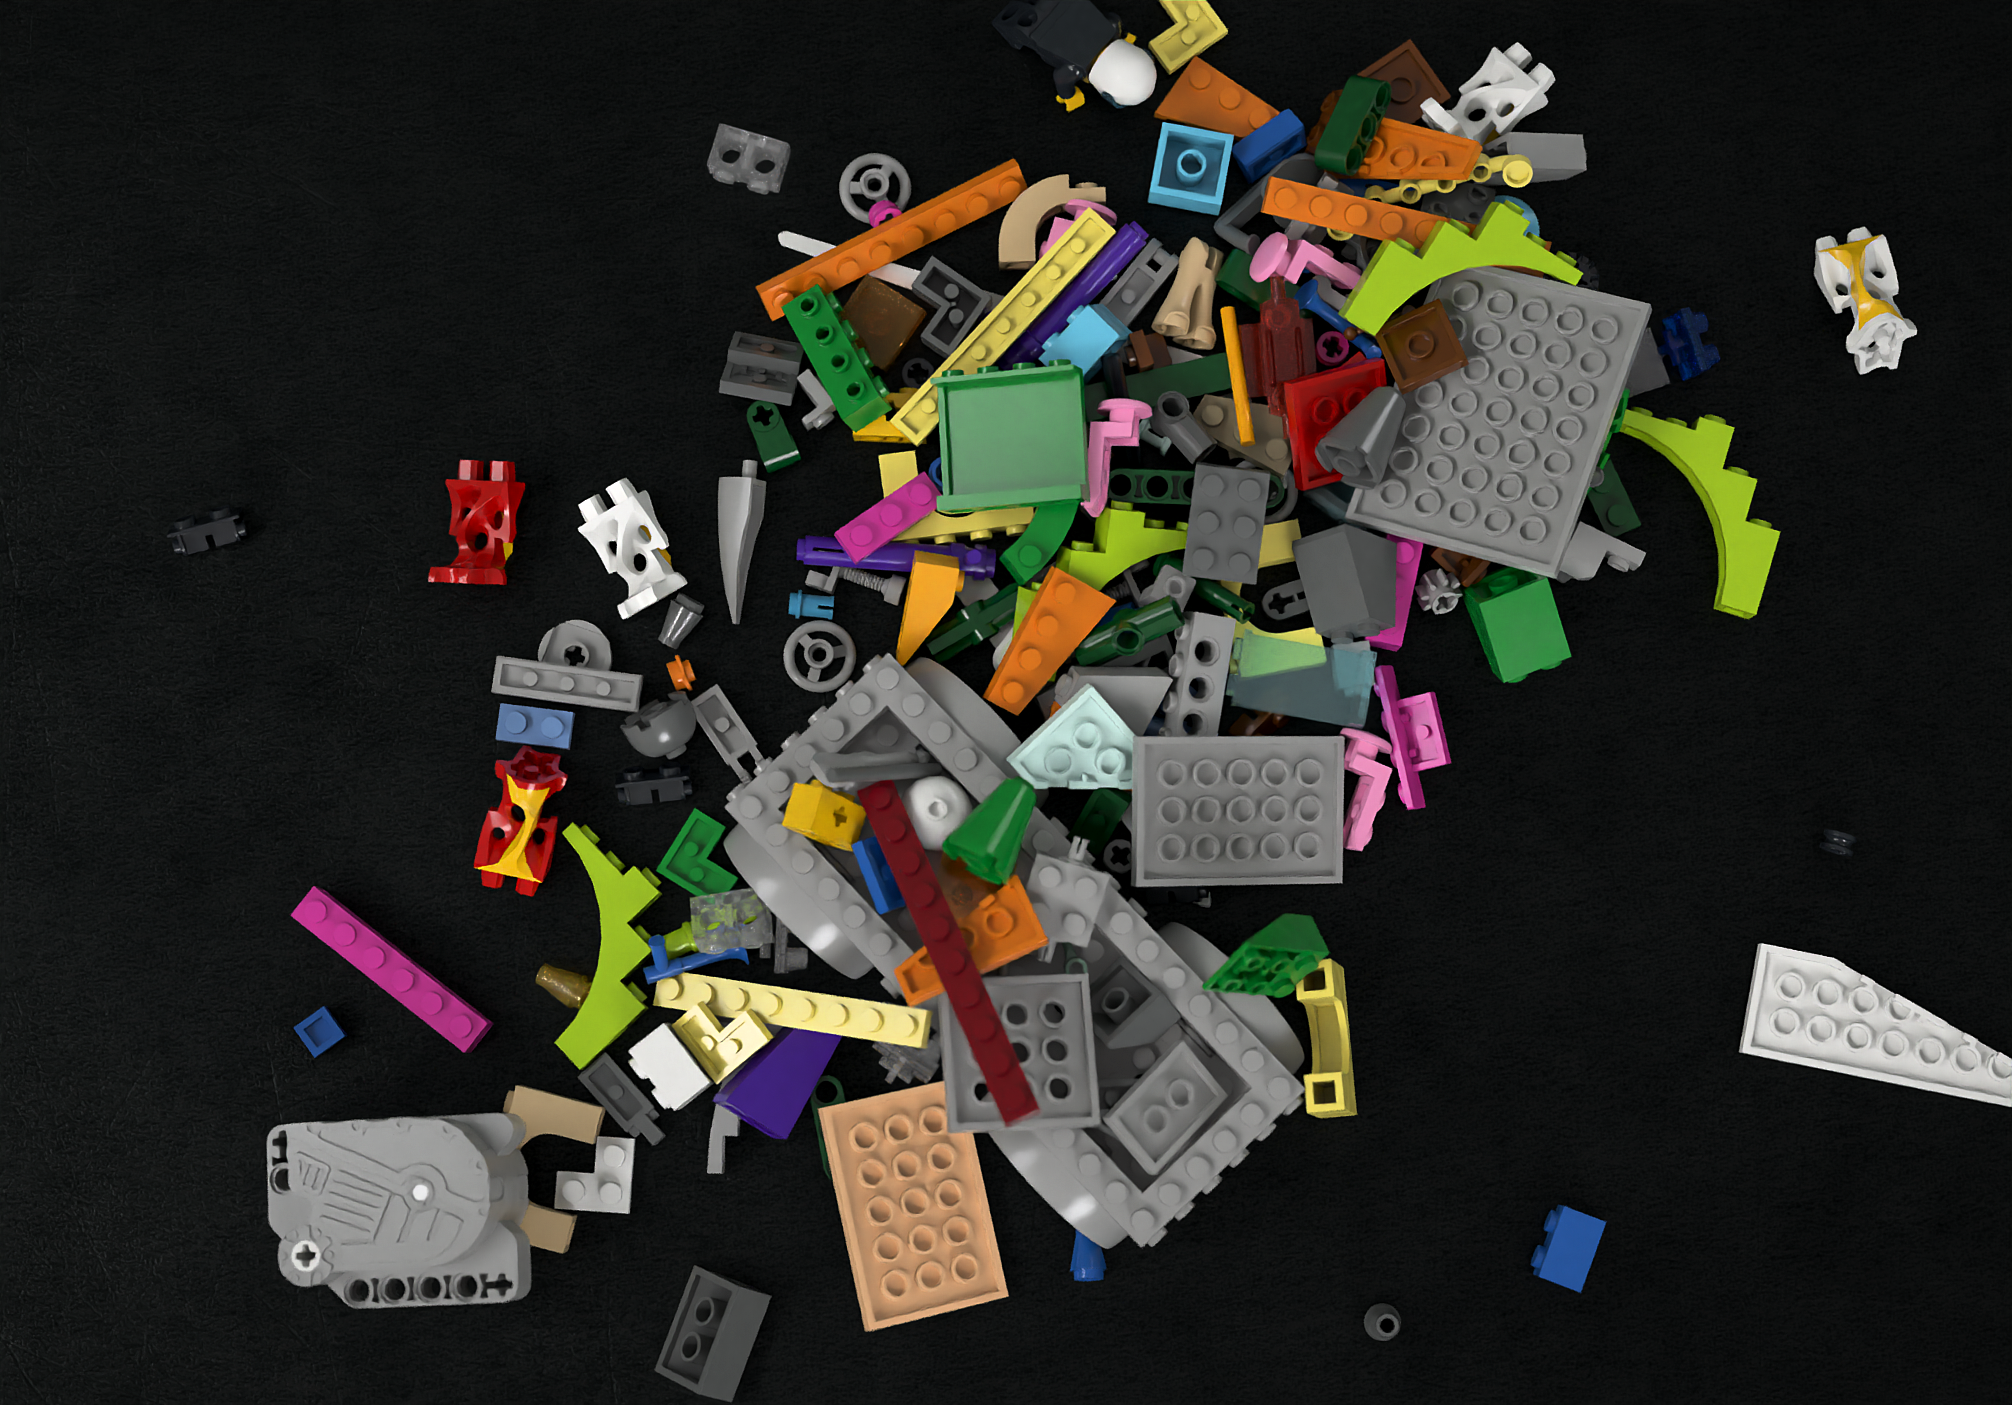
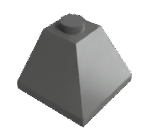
M1122 955L1089 986L1093 1033L1110 1049L1155 1043L1182 1017L1164 994Z

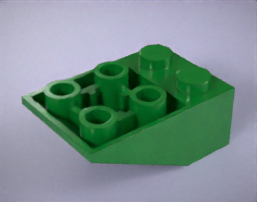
M1285 913L1242 945L1202 985L1204 991L1284 997L1292 993L1295 985L1307 974L1315 971L1318 963L1330 952L1312 916Z

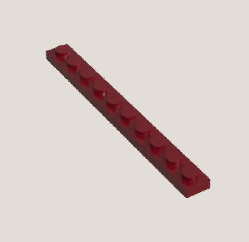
M880 780L856 791L1006 1129L1042 1113L893 780Z

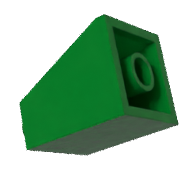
M1506 566L1486 574L1478 583L1471 584L1467 588L1461 584L1459 585L1491 669L1503 683L1519 682L1525 679L1528 673L1539 669L1548 670L1555 668L1562 663V660L1572 657L1546 576Z

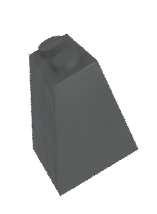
M1347 524L1292 541V550L1316 634L1330 638L1331 642L1335 644H1350L1355 638L1377 636L1380 634V631L1395 627L1397 543Z

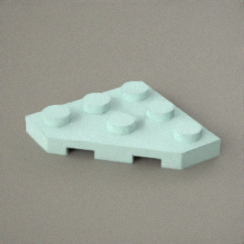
M1087 683L1008 756L1006 760L1023 779L1034 786V789H1048V787H1068L1069 789L1117 787L1119 789H1132L1133 736L1136 735L1099 693Z

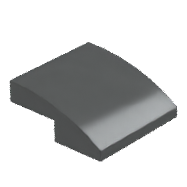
M735 331L728 349L727 363L720 380L719 393L791 406L798 383L797 377L800 375L803 363L804 348L801 343Z

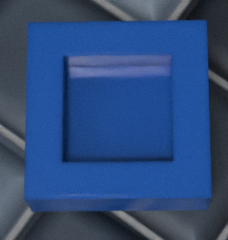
M327 1006L321 1007L294 1027L314 1058H318L347 1037V1034Z

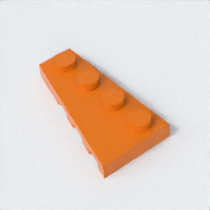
M1383 117L1365 158L1355 175L1347 176L1325 170L1324 173L1328 172L1337 179L1468 180L1483 148L1475 140Z
M1051 566L991 679L983 698L1018 716L1114 605L1116 600L1062 570Z
M1017 874L1010 878L1007 885L994 895L990 894L983 899L979 906L963 919L960 917L956 921L980 975L1049 944ZM925 946L893 970L910 1008L945 992Z

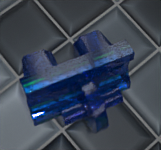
M1687 307L1662 320L1665 331L1662 334L1666 344L1657 348L1658 355H1670L1673 366L1678 365L1683 381L1696 377L1710 369L1711 365L1720 361L1717 347L1713 344L1703 346L1699 334L1708 330L1709 324L1704 312H1691L1690 307Z

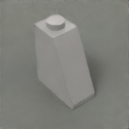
M1509 132L1482 146L1481 153L1486 154L1490 159L1502 155L1521 154L1526 156L1532 164L1533 172L1529 183L1565 180L1587 170V154L1584 149L1583 135ZM1478 166L1475 169L1482 170L1485 166ZM1502 171L1492 173L1491 177L1485 182L1474 181V184L1485 187L1508 185L1503 179Z
M1071 666L1067 675L1063 674L1058 680L1055 687L1056 696L1054 700L1062 707L1082 687L1089 683L1136 736H1143L1173 679L1165 671L1157 667Z

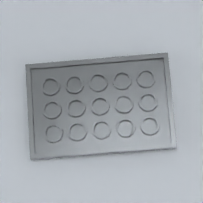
M1133 736L1131 886L1342 883L1345 736Z

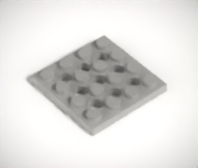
M1088 974L982 978L1011 1044L1020 1043L1028 1051L1027 1061L1020 1064L1042 1113L1007 1129L994 1100L983 1103L975 1097V1085L981 1082L986 1083L978 1064L972 1059L971 1048L946 992L938 995L948 1134L1094 1127L1101 1124ZM1048 1004L1058 1006L1062 1012L1061 1022L1057 1024L1049 1023L1043 1016L1044 1006ZM1009 1006H1018L1024 1011L1025 1021L1023 1024L1013 1025L1007 1020L1006 1009ZM1055 1041L1064 1047L1065 1057L1062 1061H1053L1048 1057L1046 1046L1049 1042ZM1060 1079L1066 1083L1068 1087L1066 1098L1057 1099L1051 1095L1049 1091L1051 1080Z

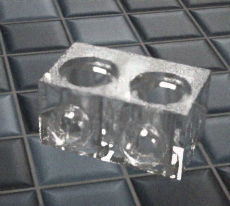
M719 123L707 165L709 172L714 174L713 178L720 182L734 184L736 180L748 184V188L757 193L768 194L769 190L779 193L791 151L787 142ZM728 150H736L741 154L734 163L722 161V155ZM762 160H771L775 163L774 169L769 173L758 172L756 166Z
M752 888L690 898L692 935L700 953L720 954L725 952L726 949L738 947L754 949L762 946L763 943L773 942L771 909ZM757 917L753 923L743 924L747 918ZM721 922L717 928L707 930L708 926L712 923Z

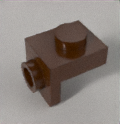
M1139 330L1128 335L1127 346H1124L1123 349L1129 367L1135 366L1137 373L1172 365V360L1162 334L1155 332L1145 336L1143 330Z
M1433 546L1427 553L1448 574L1454 572L1460 584L1466 588L1471 584L1478 583L1488 571L1486 567L1491 563L1489 560Z

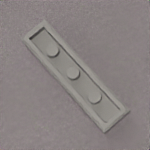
M497 656L491 692L638 713L644 677L642 675Z

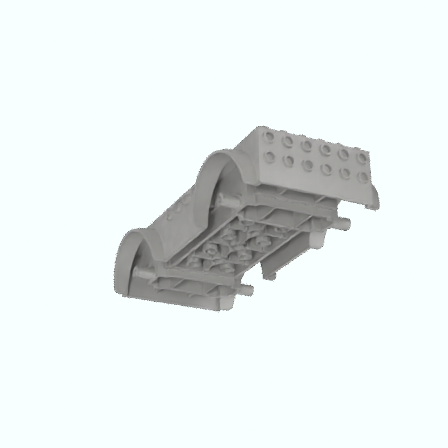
M887 653L883 658L876 655L862 669L864 676L856 684L852 680L847 682L835 694L838 701L829 709L825 706L818 709L808 720L811 726L802 735L797 731L793 733L781 745L784 752L774 761L770 757L764 760L754 770L757 777L749 785L745 786L741 783L726 797L729 803L725 808L739 823L728 834L723 844L731 861L751 888L772 912L812 951L833 968L852 979H858L875 966L885 976L880 983L896 999L900 994L903 996L904 994L893 970L925 946L908 907L904 906L879 915L853 851L825 846L782 826L794 783L810 785L811 780H818L810 769V763L813 755L820 752L851 754L869 751L874 754H884L906 750L915 754L917 751H927L930 755L929 762L940 763L942 767L940 776L957 782L967 792L973 811L1005 778L1014 779L1016 776L1021 777L1006 758L1022 743L1002 719L970 687L949 670L925 657H918L903 668ZM923 778L894 779L893 783L900 798L902 799L904 792L915 781ZM878 781L855 782L849 791L842 792L855 796L854 803L862 806L856 791ZM834 787L832 789V792H834V790L841 791L838 788ZM1049 789L1033 790L1037 796V801L1011 878L1015 874L1018 875L1024 890H1026L1037 852L1053 857H1068L1072 845L1065 838L1069 831L1055 817L1049 821L1039 811L1049 796ZM867 815L858 842L876 836ZM1081 844L1078 845L1077 852L1079 851ZM924 849L956 921L960 917L963 919L975 910L979 903L990 894L994 895L1007 885L1003 881L1000 885L993 884L970 873L965 869L967 863L960 856L954 861L944 850L933 851ZM1086 850L1082 862L1095 869L1091 865L1095 859ZM1111 875L1087 948L1072 943L1076 955L1083 959L1087 965L1089 986L1122 955L1164 994L1182 1016V1019H1179L1155 1043L1110 1049L1093 1033L1097 1079H1134L1138 1074H1145L1175 1041L1183 1040L1226 1092L1228 1097L1156 1174H1148L1120 1140L1094 1127L992 1131L989 1134L1033 1188L1061 1216L1087 1238L1101 1247L1110 1249L1130 1235L1142 1248L1146 1243L1151 1247L1154 1246L1168 1232L1164 1226L1173 1217L1178 1220L1182 1219L1195 1206L1191 1199L1200 1191L1205 1194L1210 1192L1222 1180L1218 1173L1224 1167L1229 1165L1234 1168L1249 1154L1245 1147L1254 1138L1260 1142L1276 1128L1272 1121L1281 1112L1284 1115H1289L1302 1103L1303 1098L1300 1094L1305 1088L1293 1075L1304 1062V1053L1288 1023L1265 995L1204 991L1202 985L1229 958L1205 938L1179 923L1170 922L1155 932L1143 919L1147 915L1144 909L1133 898L1126 902L1117 892L1121 886ZM965 886L972 891L973 899L968 905L958 906L953 902L951 895L957 887ZM1056 943L1051 963L1044 962L1043 960L1040 961L1028 954L1023 955L1018 960L1010 961L1008 977L1066 975L1063 969L1066 957L1062 943ZM1074 962L1070 965V974H1084L1080 962ZM998 967L986 972L981 978L996 977ZM937 995L911 1008L933 1011L930 1025L937 1032L932 1038L941 1046ZM1054 1004L1044 1006L1043 1016L1049 1023L1057 1024L1061 1022L1062 1014L1055 1009ZM1009 1006L1006 1009V1018L1013 1025H1021L1025 1021V1013L1018 1006ZM1055 1041L1047 1044L1046 1053L1048 1057L1053 1061H1062L1065 1057L1064 1047ZM1020 1043L1012 1044L1019 1062H1026L1028 1058L1026 1047ZM971 1050L972 1059L976 1062V1059ZM1060 1079L1051 1080L1049 1084L1051 1095L1057 1099L1066 1098L1068 1095L1066 1083ZM990 1091L981 1102L988 1103L992 1101L993 1097Z

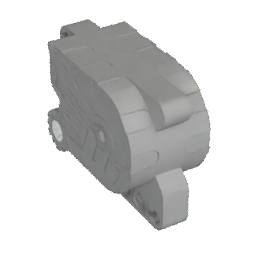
M492 1113L294 1123L276 1126L270 1131L267 1138L268 1214L270 1226L282 1238L278 1253L282 1274L294 1284L302 1287L327 1284L346 1304L353 1308L499 1303L522 1299L528 1294L531 1287L530 1242L527 1234L520 1228L529 1204L527 1178L529 1173L521 1151L517 1149V1146L523 1141L526 1134L525 1122L516 1114ZM470 1276H473L478 1284L474 1295L467 1288ZM435 1277L440 1281L442 1287L438 1297L434 1295L431 1288ZM399 1279L403 1281L406 1288L402 1298L396 1293V1283ZM363 1281L367 1282L370 1289L367 1299L363 1298L360 1292ZM495 1281H512L513 1287L495 1288Z

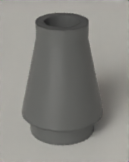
M679 592L676 599H671L658 640L671 648L678 649L680 643L703 618L701 613L705 606Z
M1384 1303L1376 1304L1367 1311L1364 1318V1326L1372 1338L1378 1341H1387L1395 1337L1399 1332L1401 1318L1393 1306ZM1384 1318H1390V1328L1386 1331L1380 1328L1381 1321Z

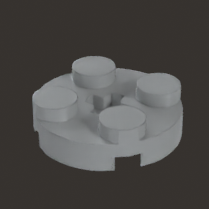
M583 620L566 621V623L549 630L540 643L538 660L540 662L570 666V660L566 658V653L568 651L574 652L576 647L582 648L581 654L585 657V661L578 663L577 667L611 670L613 655L610 642L599 628Z

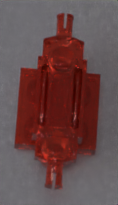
M1285 276L1269 277L1272 299L1259 304V323L1238 325L1248 398L1266 396L1269 414L1282 417L1283 439L1290 438L1284 382L1317 373L1313 321L1312 319H1300L1298 300L1286 298Z

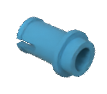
M798 590V593H790L788 614L795 615V619H799L800 615L832 620L833 609L819 608L818 606L833 607L834 596L802 594V590Z

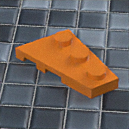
M1194 56L1156 110L1154 117L1185 123V126L1231 134L1234 135V140L1241 141L1280 114V112L1197 56Z

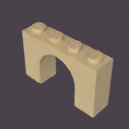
M516 1085L515 1091L509 1090L503 1112L516 1114L525 1122L526 1134L523 1141L517 1146L519 1150L530 1139L540 1134H555L595 1144L597 1143V1136H599L606 1111L603 1106L524 1085ZM529 1200L520 1228L529 1237L530 1245L564 1254L568 1252L577 1215L544 1207Z

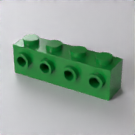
M816 284L781 307L839 415L855 433L892 410L886 399L890 391L879 375L874 377L870 368L875 366L874 362L865 348L859 349L855 343L859 335L848 319L843 321L839 312L843 311L844 308L833 292L827 294Z

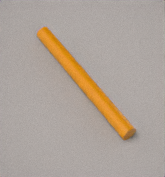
M1228 306L1222 308L1220 312L1241 446L1248 447L1255 444L1235 308Z

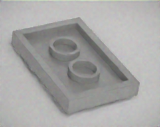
M1178 1040L1165 1051L1102 1119L1148 1174H1156L1226 1100L1228 1095L1183 1040Z

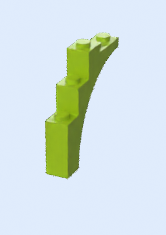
M1505 200L1503 204L1491 202L1470 237L1468 236L1470 229L1457 220L1451 219L1449 223L1438 220L1416 256L1413 254L1416 248L1403 239L1397 237L1395 242L1384 239L1338 315L1366 333L1375 336L1390 315L1415 292L1439 278L1464 269L1488 265L1522 266L1541 271L1573 286H1576L1583 273L1574 268L1577 261L1561 251H1558L1556 255L1544 249L1547 242L1531 232H1528L1526 236L1523 235L1530 221L1522 217L1524 213L1522 208L1508 200Z
M1632 407L1631 410L1626 409L1620 431L1642 440L1666 456L1686 476L1703 502L1713 526L1718 549L1719 581L1713 609L1745 619L1755 616L1780 531L1771 529L1772 525L1769 522L1760 519H1750V522L1746 521L1758 479L1748 477L1749 472L1741 468L1727 467V470L1723 469L1735 427L1725 425L1726 420L1723 418L1705 415L1704 418L1699 417L1694 421L1691 429L1686 428L1687 423L1679 419L1666 418L1663 421L1652 417L1653 413L1643 408Z
M1111 500V506H1105L1100 516L1096 517L1093 543L1073 540L1071 547L1059 546L1056 568L1100 591L1107 582L1140 561L1156 554L1185 549L1189 522L1177 521L1176 527H1167L1164 520L1145 518L1144 512L1133 509L1132 502ZM1032 581L1031 587L1018 586L1012 640L1043 582ZM1057 671L1048 681L1055 682Z
M572 823L562 833L580 855L593 882L600 908L602 940L598 968L589 995L574 1021L555 1041V1044L580 1070H584L648 1009L643 1003L647 996L634 982L627 986L624 981L652 955L648 940L652 936L640 924L635 928L631 924L662 893L657 889L661 881L647 867L640 871L638 867L633 866L624 875L621 870L625 865L611 850L605 855L597 847L596 844L600 841L599 837L586 824L579 828L578 825Z

